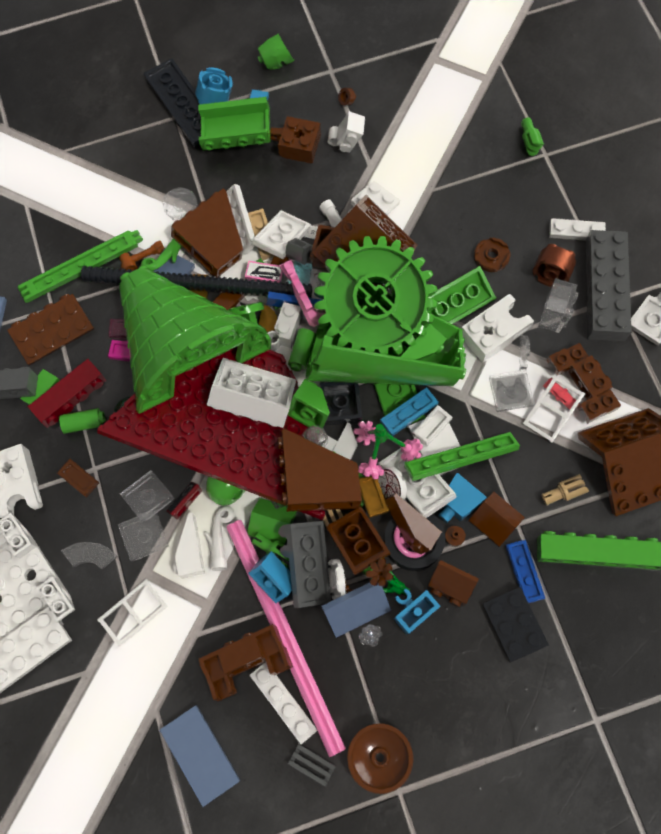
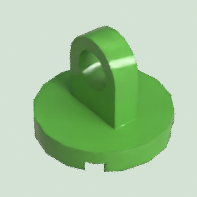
M256 302L228 310L257 324L255 311L263 310L264 305L263 302Z

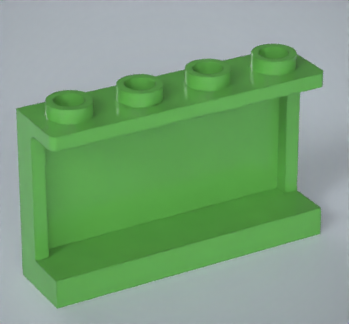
M267 97L198 105V111L201 115V137H199V143L202 150L270 143V107Z

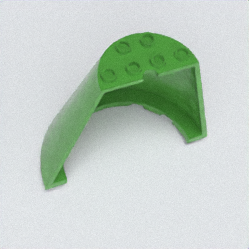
M363 287L371 295L370 303L374 304L377 301L386 311H389L379 302L381 295L377 294L374 297ZM387 292L386 297L393 303L392 294ZM357 294V301L362 309L364 307V299ZM367 310L366 312L371 315H379L375 310L373 312ZM432 315L434 321L431 325L446 338V341L442 344L445 347L438 355L434 353L426 359L414 360L396 356L391 349H388V355L378 353V351L368 352L351 349L352 346L349 344L346 347L337 346L339 336L333 338L326 335L331 325H318L314 345L308 359L306 380L317 382L454 386L459 379L463 380L466 374V368H464L466 358H464L465 347H463L465 338L461 328ZM402 343V353H403V352L406 350L407 347Z

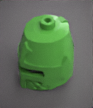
M279 34L267 39L258 48L260 63L264 62V65L270 70L283 67L282 61L286 65L294 61Z

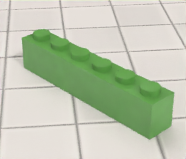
M545 531L537 537V562L661 570V542H658L656 538H647L645 541H641L637 537L617 539V536L607 535L604 538H597L595 534H585L584 537L576 536V533L556 535V532Z

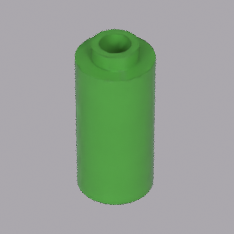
M298 329L288 361V365L293 371L301 372V370L306 369L316 336L309 329Z
M96 408L60 415L59 421L62 432L66 434L98 428L106 422L104 412Z

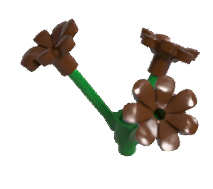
M385 558L379 559L378 565L375 562L371 563L370 568L372 571L366 572V576L372 578L370 581L371 585L382 587L386 585L387 581L389 583L387 588H383L384 593L395 592L406 596L403 590L408 589L410 591V588L406 587L391 571L392 566L390 563L386 564ZM345 581V594L356 590L350 589Z

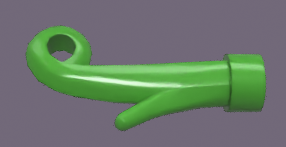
M172 239L157 260L150 257L142 260L141 266H146L149 270L155 271L171 257L172 262L175 263L181 246Z

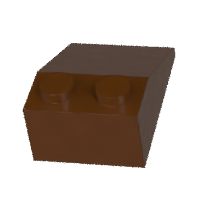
M362 507L326 526L354 575L370 567L371 563H376L379 559H383L391 554Z

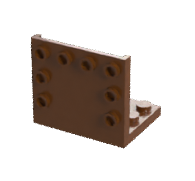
M365 195L312 253L325 265L327 259L338 262L336 257V250L338 248L349 253V241L354 240L359 247H363L365 236L371 238L373 245H377L380 236H385L387 246L391 247L396 239L400 240V251L402 252L409 247L414 248L415 251L417 244L377 204ZM372 283L374 286H377V285L383 286L382 284Z
M647 408L577 432L578 439L602 457L611 510L615 516L661 501V415Z

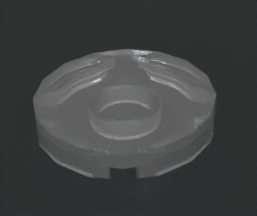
M187 188L172 189L164 196L162 202L165 214L175 221L181 220L188 211H193L198 207L196 196Z

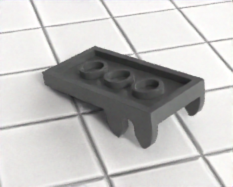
M323 521L281 526L278 534L281 537L287 538V545L282 546L280 552L284 557L289 558L294 608L331 602Z

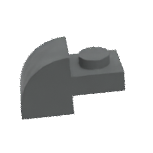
M294 238L287 243L286 257L306 265L313 245Z

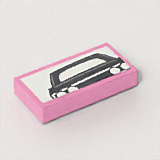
M248 261L245 279H255V281L260 279V281L266 280V282L271 280L272 282L277 281L280 283L284 273L279 265Z

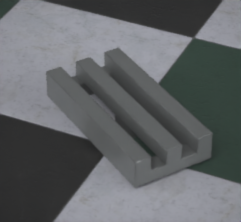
M298 744L288 763L323 786H326L336 767ZM300 750L329 767V771L327 772L299 755ZM295 759L300 760L301 762L310 766L314 770L323 774L324 776H326L325 779L323 780L319 776L315 775L314 773L295 763Z

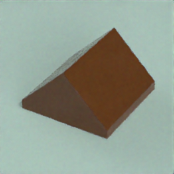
M493 492L469 519V522L500 547L525 517L498 494Z

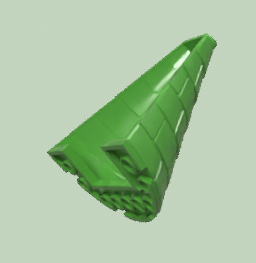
M141 266L131 273H124L120 277L119 290L123 306L127 347L130 355L133 389L138 414L174 397L175 376L235 347H237L235 359L239 363H243L271 349V337L261 325L251 322L223 306L169 281L167 278L149 270L146 266Z

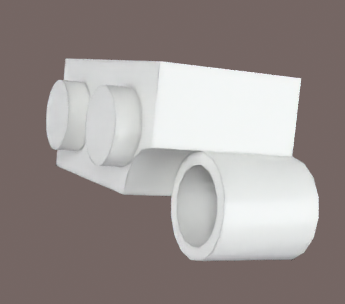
M349 111L338 127L333 126L329 128L328 144L340 146L339 149L342 152L350 153L363 136L365 117Z
M286 302L283 303L274 328L275 331L267 333L271 339H277L276 342L271 343V350H277L280 346L292 348L303 317L300 306Z

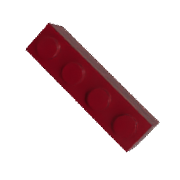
M86 359L27 407L48 428L59 421L60 415L70 413L74 406L86 400L90 393L101 388L107 380L93 363Z

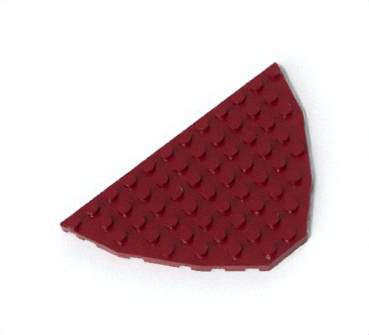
M237 347L175 376L174 397L140 414L136 411L135 394H133L124 403L122 408L116 413L114 412L109 417V420L97 429V433L281 505H283L282 492H285V487L281 486L280 474L283 473V467H279V455H282V449H278V437H281L282 429H287L319 445L316 431L288 415L282 428L207 406L211 387L222 359L226 358L237 362L235 359ZM272 350L263 352L243 362V364L296 379L292 370H289L284 355ZM297 380L295 382L292 398L299 388L297 385ZM324 510L300 511L320 520H323L325 517Z

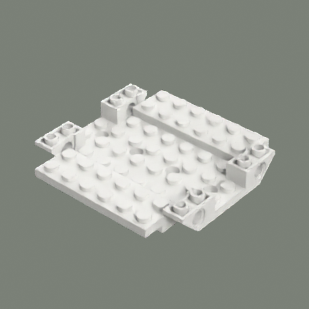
M13 513L0 520V595L2 597L0 603V693L72 641L63 627L62 619L75 610L67 589L31 534ZM31 570H35L36 577L29 581L27 574Z

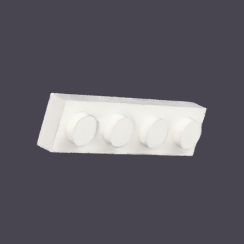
M234 184L226 192L243 246V254H248L255 247L252 245V239L255 236L240 186Z
M266 662L250 674V677L300 744L317 732L315 725L278 676L270 674Z

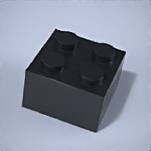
M328 382L319 384L330 412L325 425L359 423L361 421L362 410L358 383Z

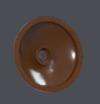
M372 724L361 729L352 739L348 750V766L354 780L365 790L377 794L390 793L400 788L408 779L413 766V752L409 741L397 728L387 724ZM378 753L384 755V760L381 762L376 760Z

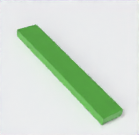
M508 432L405 462L404 468L411 480L416 481L517 451L520 445L512 433Z

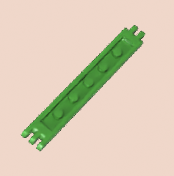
M128 230L20 284L18 290L21 291L20 294L24 297L25 303L31 302L80 277L81 269L84 265L88 267L93 266V268L95 266L100 267L121 254L137 248L138 243L142 242L143 238L138 230L132 232Z

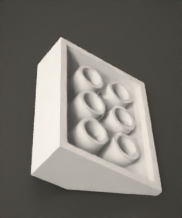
M223 358L212 384L207 406L283 428L289 412L296 379Z

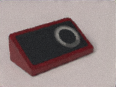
M191 482L167 509V512L176 520L179 519L202 492L201 487L197 483Z

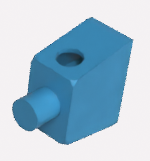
M457 473L449 485L456 493L457 498L443 506L444 509L438 516L445 523H448L453 516L462 521L477 509L487 497Z

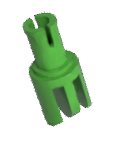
M524 118L521 122L524 130L523 141L529 155L535 156L544 143L539 130L534 128L532 119Z
M260 533L255 536L262 542L253 539L252 544L267 552L266 555L272 551L274 554L289 561V558L284 557L280 550H278L279 546L282 548L285 544L278 540L272 542Z

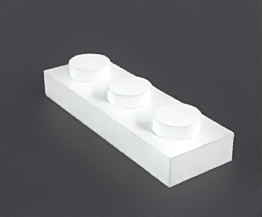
M551 218L549 238L586 240L590 230L605 231V222Z

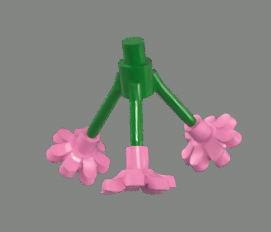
M360 421L358 423L359 428H354L353 433L358 435L356 437L358 443L363 441V444L368 446L370 440L375 442L373 454L369 462L361 463L358 468V472L363 473L364 476H370L371 474L373 479H378L379 475H384L382 467L376 465L378 460L376 457L380 443L385 442L387 439L401 447V458L404 461H412L414 457L416 459L421 457V453L418 451L422 450L423 445L420 444L419 439H407L405 442H401L386 432L382 424L372 427L373 422L367 421L365 424L363 421Z

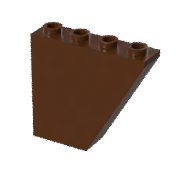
M224 188L219 192L213 193L207 201H202L196 209L188 211L185 217L181 220H176L171 226V237L216 278L242 259L243 246L227 192Z
M282 429L281 437H278V449H282V455H279V467H283V473L280 474L281 486L285 487V492H282V504L286 505V512L359 508L362 497L358 464L287 429Z

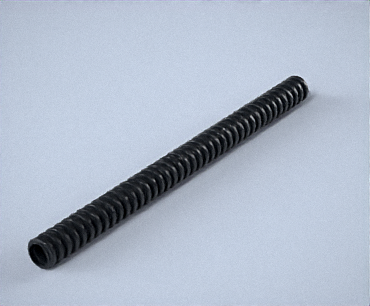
M84 265L81 269V279L83 282L88 280V282L94 281L97 283L99 281V283L105 282L106 284L110 282L111 284L116 283L119 285L121 283L120 277L124 273H131L132 270L110 269L109 267L104 269V267L99 268L97 266L93 268V266L88 267ZM155 272L186 289L188 288V290L194 289L197 291L199 289L206 292L211 290V292L216 291L217 293L222 291V293L228 292L229 294L232 292L237 294L239 292L241 295L243 293L245 295L250 293V295L256 294V296L260 294L268 296V292L294 295L292 283H283V281L278 283L271 280L268 282L266 280L260 281V279H257V281L251 279L250 281L248 278L246 280L243 278L238 280L236 277L234 279L232 277L227 279V277L221 278L220 276L216 278L209 275L204 277V275L199 276L198 274H195V276L189 274L188 276L186 273L183 275L178 273L177 275L170 272L166 274L165 272ZM303 283L302 285L307 296L312 298V284L306 285V283Z

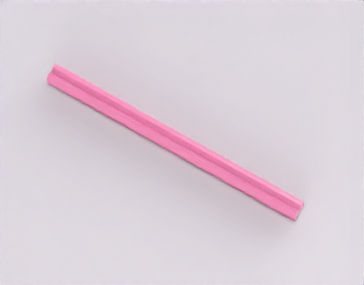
M237 520L226 526L269 624L277 626L283 645L287 647L293 668H290L291 673L329 757L334 756L346 748L280 603L275 604L248 574L260 559L243 522Z

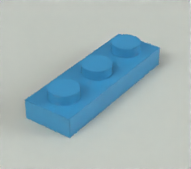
M426 387L380 419V422L388 433L394 436L438 405V401Z

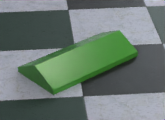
M478 266L438 289L435 294L428 297L437 301L438 306L434 310L426 312L453 324L495 300L496 296L481 266Z

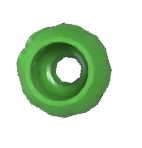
M208 477L206 481V493L218 505H231L245 493L243 489L212 477Z

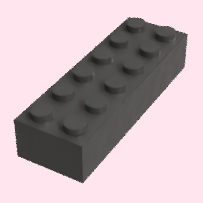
M590 230L585 241L587 339L626 341L632 333L628 232Z

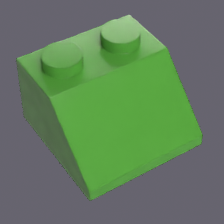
M304 379L292 398L288 416L320 434L330 412L322 388L318 387L314 382Z

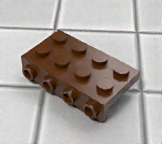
M73 294L63 295L60 297V301L55 304H47L43 307L44 310L29 314L27 316L28 319L13 323L10 326L11 328L7 330L29 366L94 330V327Z

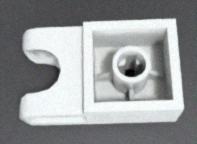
M511 294L502 298L461 328L465 338L464 342L482 363L511 344L513 340L529 330L534 323V320L529 315L522 318H514L510 315L509 310L513 308L515 301Z
M18 444L0 451V518L2 519L10 513L14 515V506L20 499H25L27 505L34 510L41 508L43 504L38 489L39 484L29 450L22 444Z

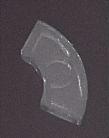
M93 542L76 543L62 550V553L73 567L82 563L96 564L100 569H104L118 557L108 547Z

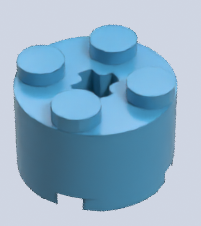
M209 67L206 68V71H201L195 92L198 103L201 105L229 101L233 85L232 78L230 76L228 78L225 72L218 68Z

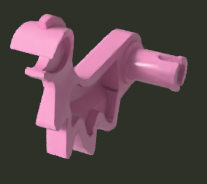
M292 260L279 265L284 275L292 283L294 295L309 326H318L319 318L326 313L314 310L295 272Z

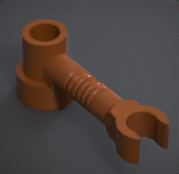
M156 241L150 248L132 256L128 253L121 254L119 259L122 263V269L137 270L135 262L152 254H161L165 249L162 242Z

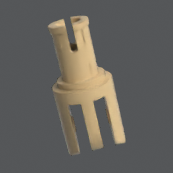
M579 474L559 482L557 488L542 493L541 496L546 506L560 499L568 501L588 493L589 490L587 487H584L586 484L581 480V475Z

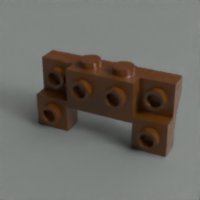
M580 343L568 349L564 348L548 357V364L552 362L556 368V376L569 370L568 373L579 390L585 393L584 398L586 401L579 404L577 408L579 411L583 410L587 416V424L621 407L620 402L611 390L613 386L610 378L607 375L605 376L601 370L600 363L592 355L588 356Z
M272 624L255 633H246L241 637L242 639L236 642H227L223 645V648L199 658V663L209 684L213 700L219 702L236 694L237 691L232 677L266 662L270 674L274 676L293 668L287 647L283 645L277 626Z

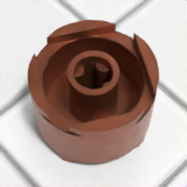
M548 244L539 254L533 268L534 276L536 274L538 281L549 287H557L561 284L563 286L567 285L576 265L575 253L571 250L557 247L555 244Z

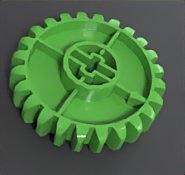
M365 236L363 247H359L354 240L349 241V253L338 248L336 250L338 262L332 259L325 261V267L330 273H318V281L324 286L314 289V295L324 300L315 303L314 310L326 313L319 318L318 323L319 326L331 325L326 335L333 338L339 336L337 346L346 347L349 344L352 346L351 349L368 352L378 351V353L388 355V349H391L396 356L402 355V343L406 347L414 346L416 342L413 335L418 337L419 335L425 336L427 334L421 324L429 325L434 321V317L426 311L434 310L438 306L437 301L428 298L436 293L437 286L426 284L432 278L433 272L430 270L421 271L425 263L423 257L417 258L414 261L411 259L414 248L409 247L404 252L400 251L401 241L397 239L389 247L387 246L385 236H380L377 245H373L371 238ZM372 283L382 284L384 287L381 285L375 287ZM363 287L374 297L377 294L381 295L379 302L389 311H386L377 301L374 304L370 303L371 295ZM388 289L392 294L393 303L386 297ZM357 294L364 299V307L362 309L358 304ZM367 310L370 312L375 310L379 315H371L366 312Z

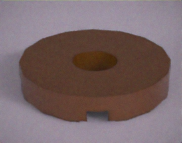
M484 239L476 246L474 252L475 262L484 271H501L509 263L511 256L509 247L501 239ZM495 252L497 257L491 258L488 256V253Z

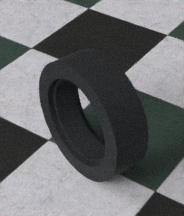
M432 514L426 519L441 530L442 533L432 550L421 558L406 557L397 549L394 542V531L397 524L393 517L390 519L385 530L384 542L391 553L388 556L393 563L405 570L420 571L432 566L439 559L445 546V532L441 522L435 515Z

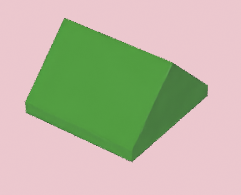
M260 498L251 512L248 535L256 538L255 536L260 533L272 542L278 540L286 545L287 538L281 537L278 532L281 526L293 524L297 511L286 512V506Z

